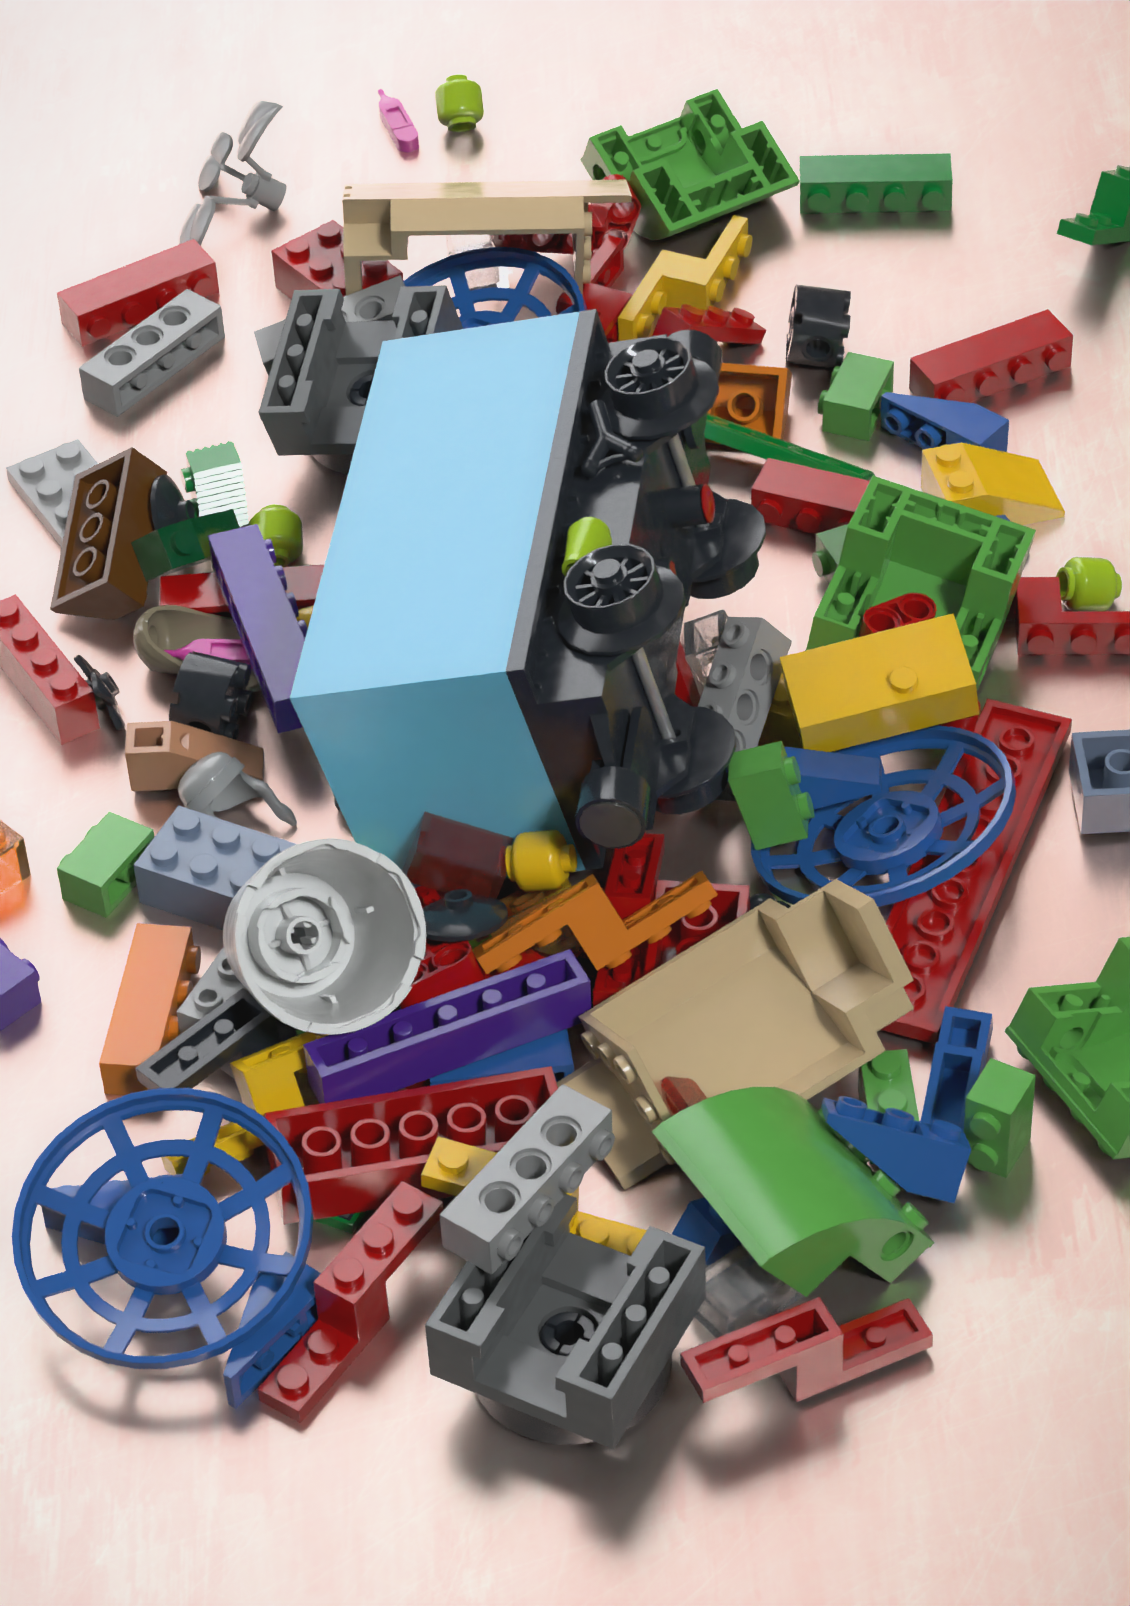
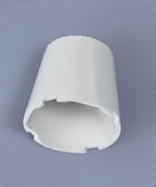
M335 838L315 839L293 845L281 851L266 862L239 889L232 899L225 916L223 945L227 961L237 979L272 1016L302 1031L316 1034H344L366 1028L390 1014L408 995L421 959H424L426 923L419 897L413 885L392 860L382 853H378L355 841ZM293 927L305 929L306 936L300 938L302 945L292 942L291 933L295 932Z

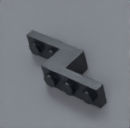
M242 988L137 1066V1079L151 1090L157 1088L192 1089L219 1068L234 1078L230 1066L231 1062L296 1036V1030L298 1029L272 1016L247 990Z

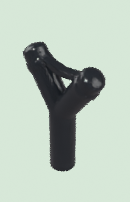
M601 400L592 401L588 405V411L596 440L587 458L583 461L581 473L587 478H594L601 469L610 464L626 460L636 463L643 457L641 447L613 433L605 403ZM609 450L616 453V455L605 458Z

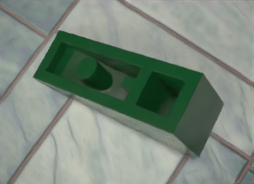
M233 509L190 518L157 529L132 541L131 544L147 582L160 576L210 561L211 554L208 535L237 529L240 526Z

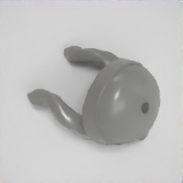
M215 752L199 759L185 772L179 782V798L185 808L216 817L214 812L224 811L252 798L261 797L264 798L277 818L291 826L297 824L292 810L278 800L269 785L244 773L242 769L245 765L227 753Z

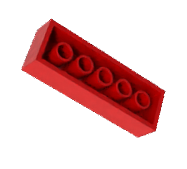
M549 1066L266 1112L264 1115L286 1138L299 1158L310 1189L313 1220L378 1209L402 1181L436 1199L453 1197L454 1195L421 1186V1174L437 1137L498 1153L558 1089L552 1067ZM266 1146L272 1171L280 1166L281 1163L276 1155ZM290 1182L276 1192L283 1225L299 1222L296 1195Z

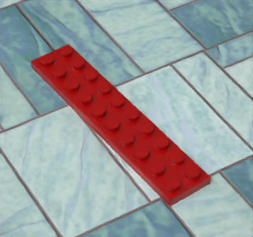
M986 700L977 720L974 733L993 742L1006 756L1015 778L1016 798L1013 812L997 839L971 865L936 887L894 904L886 925L914 981L904 986V990L914 1009L881 1030L932 1044L938 1042L945 1006L954 1007L1069 738L1072 727L1071 718L996 700ZM963 753L953 773L965 780L974 789L976 795L999 780L998 775L988 764ZM946 789L938 810L942 813L964 801L958 794ZM1004 793L980 808L979 824L971 840H976L993 820L1002 803ZM967 816L945 826L940 840L957 841L965 827ZM926 855L912 864L908 876L929 866L941 856Z

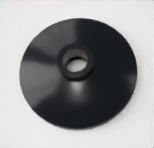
M168 475L157 476L151 488V513L155 530L195 518L192 502L184 499L175 481Z
M466 889L449 891L444 895V898L422 908L426 923V938L441 942L468 941L487 936L500 929L508 919L507 907L503 902L493 897L472 894L471 891Z

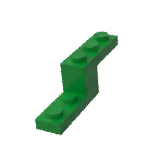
M1117 165L1116 170L1101 171L1089 215L1076 213L1073 218L1060 219L1056 234L1091 246L1130 241V167Z

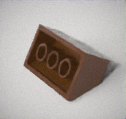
M130 447L75 475L50 610L56 614L116 620L144 607L149 581L146 582L131 542L155 531L151 513V488L157 476L167 475L168 472L135 448Z

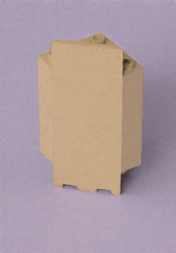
M627 180L345 184L342 208L346 296L362 290V261L408 260L409 236L572 233L574 280L577 282L583 296V284H590L592 212H588V203L631 202L632 195Z
M835 879L789 908L771 898L578 1016L586 1030L581 1035L582 1041L594 1060L556 1083L558 1088L564 1084L612 1110V1128L615 1140L611 1151L603 1161L625 1191L669 1163L671 1165L676 1162L652 1133L660 1123L676 1113L707 1098L749 1087H777L792 1091L808 1100L886 1051L877 1032L914 1009L904 990V986L914 981L875 900Z

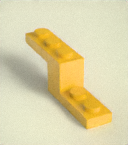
M733 215L706 259L662 250L618 317L619 341L648 337L652 322L657 315H661L664 307L681 308L682 304H687L698 309L707 310L708 306H713L715 302L719 303L722 299L725 285L729 279L733 280L735 278L740 261L743 257L747 258L751 251L752 235L748 234V218Z
M305 1032L231 1062L230 1066L243 1104L265 1117L264 1113L305 1106L294 1075L295 1071L307 1073L303 1044L330 1034ZM230 1122L220 1127L214 1147L241 1161L252 1156L255 1152L254 1148L264 1145V1143L238 1124ZM166 1156L161 1157V1160L167 1172L171 1175L183 1174L189 1157ZM208 1163L204 1176L210 1172L212 1164Z
M437 1137L421 1174V1186L458 1196L497 1153ZM579 1187L573 1193H566L577 1198V1212L569 1223L570 1233L629 1256L632 1255L647 1230L578 1211Z

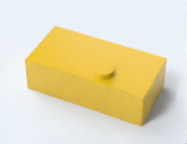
M954 613L780 657L785 689L803 749L832 752L979 715L976 682Z

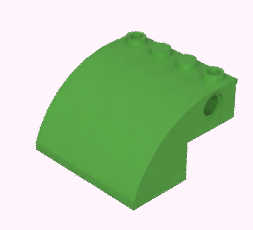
M718 88L686 100L680 117L628 136L623 126L620 125L589 137L583 156L580 158L581 163L592 180H602L612 174L623 175L627 179L641 205L633 231L651 240H661L789 190L798 186L800 182L763 120L742 128Z
M873 475L847 527L839 565L814 614L806 650L857 638L866 610L907 593H921L927 595L935 602L937 609L935 618L954 613L978 691L1014 599L1036 530Z
M1130 937L1118 938L1096 982L1029 987L1010 1025L1005 1030V1033L1016 1044L1018 1053L1033 1064L1044 1077L1045 1085L1061 1097L1071 1109L1070 1112L1073 1118L1084 1124L1098 1141L1101 1151L1112 1157V1159L1130 1157Z
M749 1087L728 1091L702 1100L676 1113L660 1123L652 1131L760 1267L805 1297L819 1286L850 1255L886 1281L892 1283L928 1247L930 1248L934 1244V1241L923 1230L929 1224L927 1219L910 1202L903 1206L895 1197L900 1191L898 1185L881 1169L875 1173L867 1164L870 1160L826 1123L822 1109L819 1110L805 1098L792 1091L777 1087Z

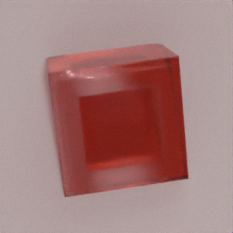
M666 1076L661 1080L663 1101L673 1115L707 1099L700 1087L692 1079Z

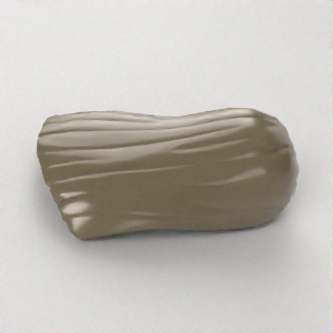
M161 605L150 608L140 616L133 632L135 650L140 660L150 670L177 675L183 660L171 656L164 650H176L197 639H240L232 617L203 613L177 605ZM251 669L246 690L257 692L260 690L254 671Z

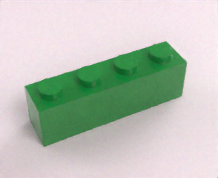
M951 153L799 156L800 214L952 211L953 176Z

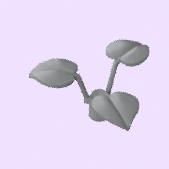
M260 100L250 108L237 137V142L240 144L237 149V159L248 163L256 173L249 172L245 175L226 165L225 162L233 149V138L227 132H220L216 136L210 148V155L206 157L201 167L198 187L204 192L211 190L222 170L243 181L241 192L246 194V199L205 196L202 204L195 203L188 213L180 231L179 244L195 239L201 246L213 219L216 208L215 204L242 205L256 209L259 204L272 211H276L281 206L286 195L287 185L272 178L273 174L264 170L250 155L271 121L284 106L279 103Z

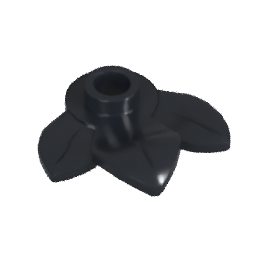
M76 655L73 659L87 677L85 681L94 692L96 707L99 710L107 707L116 729H124L126 727L125 721L118 710V703L115 696L120 694L116 682L107 671L100 674L97 669H93L83 656Z

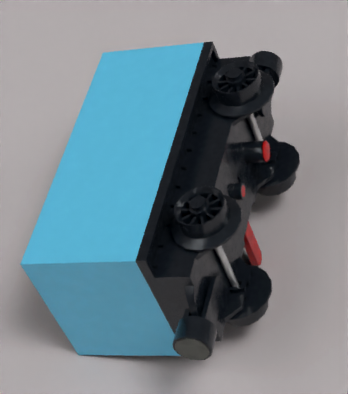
M597 309L382 342L290 700L355 842L367 846L378 853H382L392 860L407 876L414 888L508 879L505 864L507 846L513 845L515 837L520 833L552 829L559 831L564 836L567 844H573L577 854L576 871L601 869L604 866L606 848L621 849L632 846L642 839L646 830H653L656 811L663 814L676 815L697 811L713 802L724 791L728 781V765L736 749L734 728L721 713L705 707H698L701 697L681 644L680 635L685 607L689 606L690 596L696 599H717L728 596L744 588L755 577L759 568L758 552L767 533L764 517L753 505L737 499H725L712 491L710 486H708L711 464L705 448L704 432L707 413L713 407L719 393V378L722 366V350L717 341L708 334L697 330H681L672 333L668 337L665 334L608 343ZM601 400L606 405L613 433L641 447L643 457L636 463L626 460L610 464L601 469L594 478H587L581 473L583 461L587 458L596 440L588 405L592 401ZM609 450L605 458L616 455V453ZM584 517H595L602 520L610 529L612 545L595 549L581 557L569 569L565 577L562 572V565L565 560L569 527Z

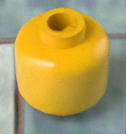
M554 829L520 833L515 837L513 845L507 846L505 864L507 875L511 882H516L519 888L525 892L561 889L566 885L569 873L575 872L577 869L575 847L573 844H567L564 836Z

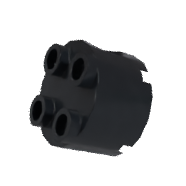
M796 284L792 294L788 317L789 331L786 333L785 362L833 369L835 366L842 365L844 346L839 345H842L843 338L847 339L849 335L851 315L848 312L851 291Z
M189 652L180 667L173 692L179 693L177 704L170 703L169 721L237 740L239 735V724H237L240 715H248L253 699V692L246 690L251 675V665L204 653Z

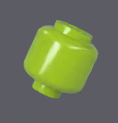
M463 74L448 76L445 79L446 82L439 85L435 90L438 122L443 126H447L451 132L473 130L477 127L476 123L484 117L481 86L475 81L468 80L467 76Z
M280 504L267 505L250 519L249 526L257 524L263 539H271L276 555L274 566L281 565L286 567L302 554V522L299 516L289 508Z
M1073 557L1066 562L1064 567L1058 570L1056 577H1059L1061 601L1070 611H1107L1112 606L1114 600L1121 594V577L1116 573L1112 563L1104 558Z

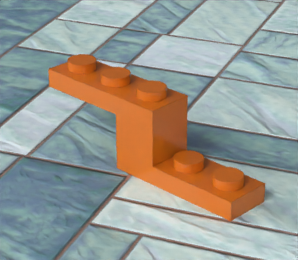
M701 870L622 920L592 874L478 945L473 950L486 974L495 969L498 973H501L516 965L522 959L520 953L535 944L539 948L544 947L556 940L562 934L560 928L568 924L596 970L598 971L604 966L612 969L625 962L632 955L630 950L642 942L646 941L648 944H651L665 937L672 930L670 925L685 915L688 919H691L705 912L712 905L710 900L718 894Z

